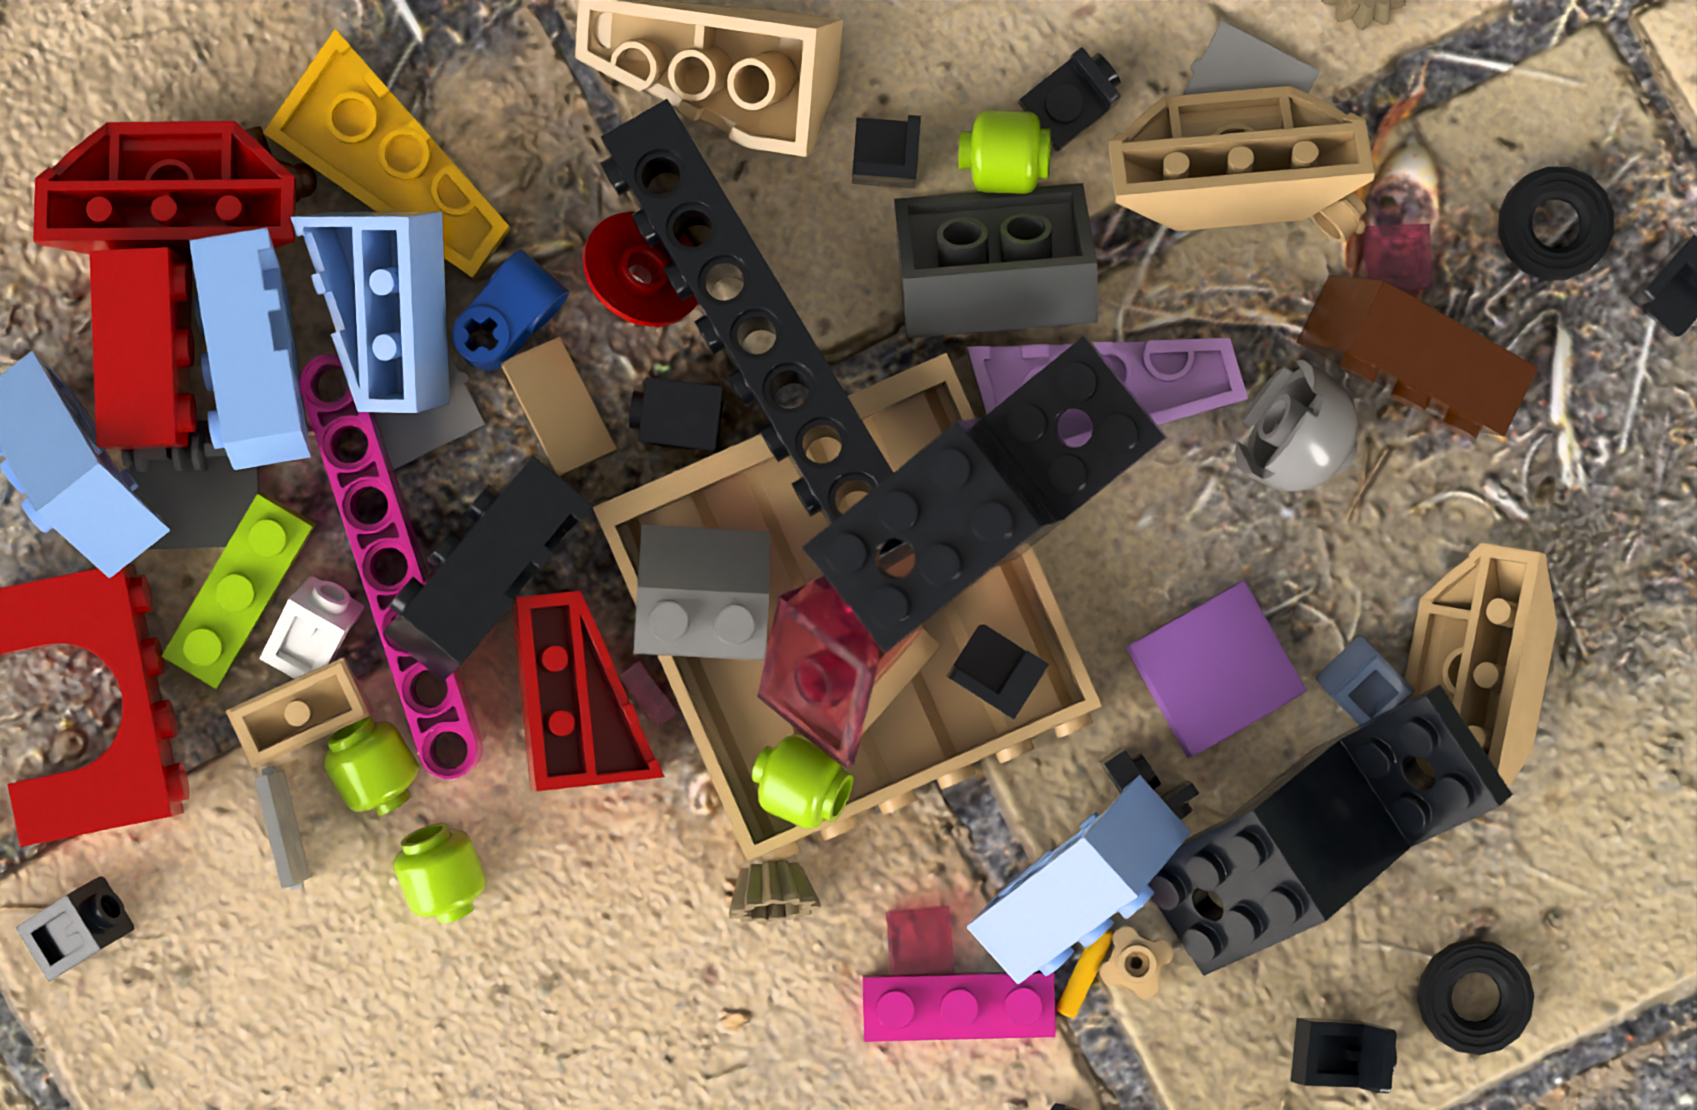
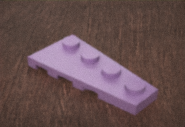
M1231 338L1148 340L1147 342L1119 343L1092 342L1157 425L1248 399ZM1073 344L967 347L966 350L985 416ZM1070 409L1060 417L1057 429L1064 443L1072 447H1080L1090 439L1093 425L1090 417L1084 411Z

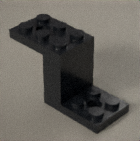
M1083 336L985 417L956 421L802 548L886 653L992 568L1020 557L1168 437L1088 337ZM1070 409L1084 411L1092 421V435L1088 442L1080 447L1067 445L1058 434V421L1062 414ZM892 538L906 541L914 551V566L904 577L890 575L885 571L880 561L883 545Z
M1439 684L1313 748L1227 819L1188 837L1148 884L1154 891L1151 899L1176 933L1187 954L1193 959L1203 976L1326 922L1411 847L1500 807L1513 794ZM1416 758H1424L1429 762L1435 772V778L1428 776L1420 769ZM1207 891H1213L1219 897L1223 908L1213 902Z

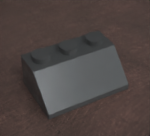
M1083 183L1036 187L1035 190L1027 194L970 192L894 199L906 338L942 337L954 334L990 331L1005 332L1014 329L1050 326L1067 327L1074 324L1098 323L1097 258Z

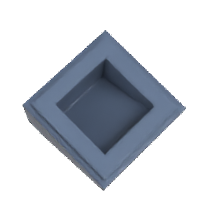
M1359 636L1351 642L1316 677V680L1359 725L1402 704L1415 692L1363 636Z

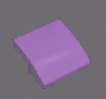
M1245 580L1232 585L1185 614L1168 621L1125 647L1187 758L1193 757L1235 734L1307 691Z

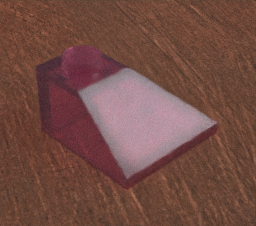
M825 576L778 596L757 697L846 769L855 765L878 667L879 645Z

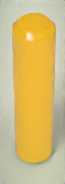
M1108 929L1087 948L1084 947L1056 1005L1059 1013L1069 1018L1076 1017L1113 941V931Z

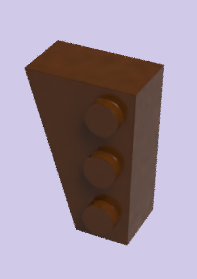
M1329 275L1296 341L1297 344L1338 363V367L1344 372L1365 382L1374 383L1375 381L1391 389L1390 396L1397 401L1419 411L1425 412L1429 408L1444 415L1441 423L1443 426L1473 440L1477 439L1480 432L1505 437L1539 368L1384 280Z

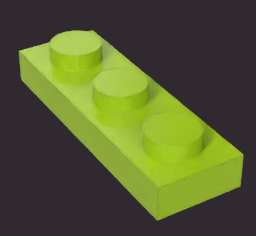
M262 491L257 493L161 657L213 688L217 689L220 687L315 528L316 523Z

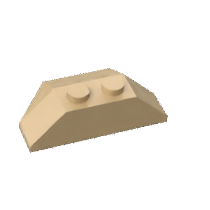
M1292 86L1166 96L1140 115L1123 133L1119 132L1108 141L1115 203L1175 231L1302 221L1373 181L1375 175L1365 118L1351 112L1345 114L1330 103Z
M1480 543L1469 553L1470 557L1448 572L1420 598L1404 678L1415 692L1404 702L1440 684L1509 788L1533 751L1557 629V620L1546 554ZM1416 758L1420 769L1428 776L1435 778V772L1429 762L1424 758Z

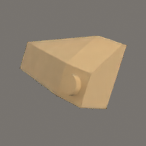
M578 0L575 59L638 92L645 90L662 100L668 99L670 104L678 107L677 112L694 121L701 119L729 134V139L746 148L807 157L812 153L838 84L843 19L786 11L661 0Z

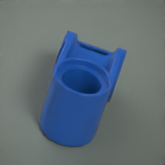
M519 249L497 269L483 291L459 315L453 326L452 338L454 346L467 364L473 368L482 371L500 369L502 367L501 362L513 357L532 334L539 331L555 315L566 301L570 291L525 251ZM495 326L496 328L492 334L498 342L496 347L489 351L486 347L480 346L473 352L472 350L476 345L471 337L473 330L479 327L481 330L488 332Z

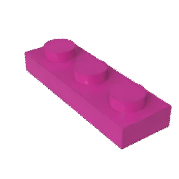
M1036 971L1019 984L1007 972L862 975L864 1042L1056 1037L1054 972L1046 977L1041 971Z

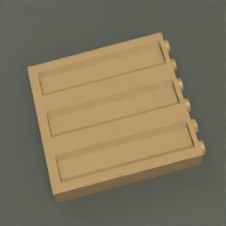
M947 352L847 396L893 473L956 421L976 419ZM761 434L593 507L635 605L637 601L642 525L771 532L766 660L657 655L748 862L760 856L763 862L782 861L800 852L797 840L820 831L824 841L834 838L859 826L855 815L876 805H879L882 815L888 814L917 801L918 799L913 790L936 779L941 789L950 787L976 775L972 765L974 762L996 754L999 763H1004L1035 749L1031 737L1054 728L1058 738L1093 723L1089 712L1102 707L1101 702L1036 554L1031 547L1017 559L992 568L921 626L939 643L938 650L861 737L853 740L804 697L797 688L857 622L858 618L802 548L828 527L829 524L821 511L812 517L809 516L791 485L792 482L801 477L789 457L780 462L776 461ZM822 437L811 443L806 456L814 462L827 463L838 456L842 445L833 438ZM862 491L849 493L842 499L839 511L844 514L868 493ZM914 553L885 571L896 577L906 576L914 566ZM979 625H987L1022 649L1028 650L1049 664L1015 719L1010 718L946 677ZM800 734L842 753L846 760V772L853 776V785L848 801L840 816L834 822L825 820L816 828L805 829L766 812L758 801L759 784L752 781L755 762L764 747L769 745L775 748L786 736Z

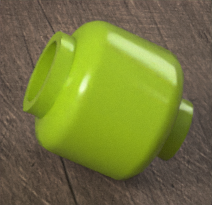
M982 111L974 120L973 131L960 132L959 169L971 170L972 183L978 191L1027 194L1035 190L1039 179H1049L1051 128H1041V122L1035 113L1024 111Z
M368 716L338 730L328 739L327 744L330 750L323 760V768L341 798L351 810L357 812L375 809L378 815H384L399 808L409 800L411 794L407 788L416 779L419 765L399 731L391 722H374Z
M792 734L783 738L775 748L769 745L764 747L755 762L752 781L759 784L758 801L766 812L802 828L813 829L820 826L825 820L834 822L840 816L852 790L853 776L846 772V760L838 750L803 735Z
M437 823L420 828L402 839L400 843L402 850L393 861V870L413 914L422 917L436 916L439 923L453 922L470 914L474 910L473 901L483 892L487 879L472 840L467 833L462 830L450 829L447 823Z

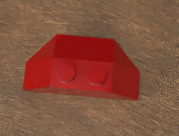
M236 121L106 122L70 150L52 169L48 167L35 178L33 241L37 245L89 254V250L168 247L192 259L189 240L268 228L274 248L295 242V229L290 217L296 216V178Z

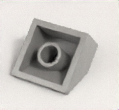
M642 525L634 654L766 660L771 532Z

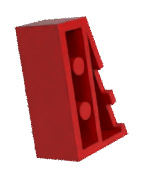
M168 247L89 250L97 447L108 450L188 447V432H195L197 427L196 399L193 393H189L190 367H193L195 359L194 337L191 330L193 261Z
M572 591L515 597L511 606L530 790L538 792L664 778L665 776L652 753L639 724L638 716L632 703L629 702L614 668V663L582 592Z

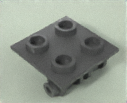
M208 420L197 421L196 431L188 432V447L122 450L123 465L130 466V474L139 485L133 493L154 513L159 514L171 530L147 550L226 547L255 496L259 493L258 466L234 470L225 448H214Z

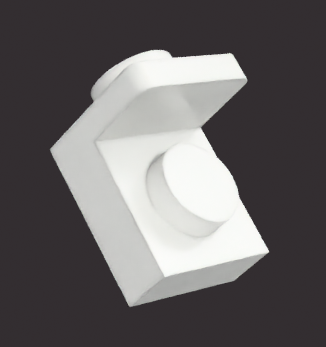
M310 576L288 599L260 659L294 679L333 662L348 631L360 618L364 605L351 598L349 593L338 584L330 581H321L316 577Z

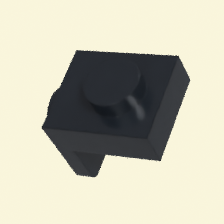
M1297 1018L1290 1082L1304 1086L1361 1088L1374 1093L1388 1094L1391 1092L1393 1072L1397 1064L1396 1031L1358 1020Z

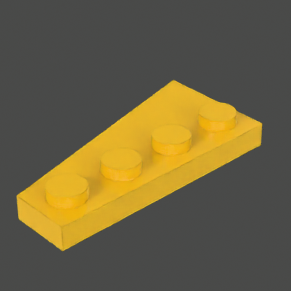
M334 29L263 134L375 212H442L444 259L476 280L511 227L340 33Z

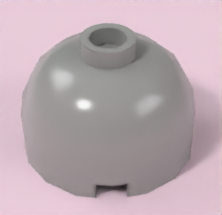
M1305 360L1297 361L1300 368L1295 372L1285 366L1282 367L1260 389L1243 420V424L1247 426L1255 425L1249 436L1248 444L1245 446L1238 441L1236 443L1235 456L1237 467L1253 479L1280 491H1306L1325 483L1335 474L1344 472L1352 463L1357 452V442L1355 440L1358 424L1354 401L1346 388L1326 372Z

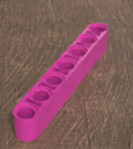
M332 354L319 355L310 360L303 368L299 380L300 390L417 752L423 766L433 776L442 779L458 778L474 770L481 761L483 754L482 737L460 669L458 668L445 679L448 692L444 701L436 707L428 706L420 701L416 693L417 680L428 669L383 632L397 615L388 607L395 596L412 577L423 583L429 576L395 470H393L375 412L357 411L349 385L344 396L335 402H325L321 398L318 390L321 376L330 369L340 368L343 370L339 356ZM360 428L368 439L367 452L361 460L347 464L338 453L337 445L339 438L350 429ZM378 488L387 498V513L381 521L375 524H367L361 520L358 514V500L364 492L369 489ZM389 549H398L402 552L408 564L406 576L396 585H387L380 579L377 573L378 559ZM446 731L458 733L467 744L468 752L466 759L458 767L446 766L436 755L435 746L437 740Z

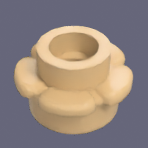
M1354 192L1310 216L1322 232L1338 243H1344L1354 232L1362 234L1366 229L1364 221L1361 220V216L1366 212V207Z

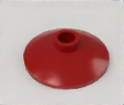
M636 212L618 213L601 221L589 235L584 246L582 259L587 282L599 301L617 316L643 326H667L686 318L695 309L697 303L692 296L684 301L680 300L662 269L672 262L661 243L651 249L649 248L631 217ZM682 233L679 242L684 246L695 247L691 240ZM632 275L637 276L638 278H640V279L642 280V282L638 281V280H637L636 278H634Z

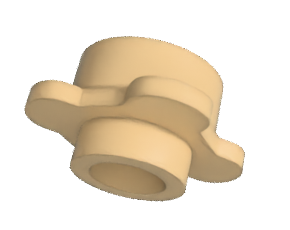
M1122 926L1113 933L1112 940L1114 946L1110 951L1109 960L1103 962L1100 966V977L1110 987L1120 984L1134 990L1136 996L1140 999H1151L1160 990L1158 978L1163 965L1168 964L1172 960V948L1164 939L1151 941L1139 936L1133 927ZM1133 957L1141 958L1142 965L1140 968L1134 969L1130 966V960Z

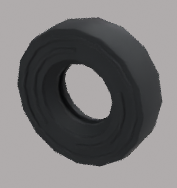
M1545 167L1525 175L1507 192L1499 211L1498 236L1506 256L1522 272L1541 280L1565 281L1589 271L1605 256L1614 235V210L1606 191L1590 175L1571 167ZM1562 200L1569 203L1576 210L1580 220L1579 232L1576 239L1570 245L1563 248H1552L1543 244L1536 237L1532 228V217L1536 208L1545 201Z
M1469 939L1449 944L1431 958L1420 976L1417 1000L1422 1020L1437 1040L1457 1052L1483 1055L1500 1051L1521 1036L1531 1019L1535 996L1530 975L1516 955L1494 942ZM1479 972L1492 977L1498 986L1500 998L1499 1004L1491 1016L1485 1020L1474 1022L1465 1020L1457 1014L1453 1008L1451 997L1453 988L1460 978L1466 974Z

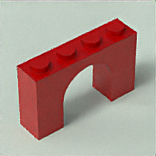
M127 564L111 578H108L97 568L0 588V656L58 644L79 646L95 654L109 667L119 685L123 703L122 720L118 733L109 748L94 762L77 770L7 784L20 847L153 821L184 813L182 801L189 799V782L183 763H174L170 738L177 736L176 716L171 701L169 699L162 701L157 675L165 673L164 658L161 657L163 651L157 637H149L145 613L151 612L153 609L152 595L145 574L137 575L135 564Z

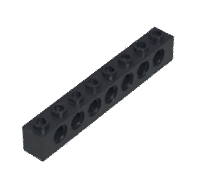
M665 99L601 136L609 158L600 162V165L618 196L630 191L640 210L632 214L631 217L649 248L651 249L661 243L672 263L662 269L680 300L684 301L692 296L704 316L694 322L713 355L724 349L734 365L735 370L726 376L745 408L756 403L768 424L759 428V432L777 462L789 457L801 477L792 482L791 485L810 517L821 511L830 525L842 515L839 511V506L846 495L855 491L869 493L893 474V471L668 99ZM672 173L680 177L678 184L670 192L656 194L648 190L652 179L659 174ZM703 225L712 230L708 240L699 246L688 247L679 242L681 234L691 226ZM733 277L744 283L741 292L730 300H718L711 296L713 286L723 278ZM765 330L776 336L774 345L762 354H751L742 349L744 340L752 332ZM787 384H800L809 390L806 400L798 407L783 408L774 402L779 389ZM822 437L833 438L842 445L838 456L827 463H817L806 456L811 443ZM892 538L881 549V564L886 570L913 554L914 551L906 541Z

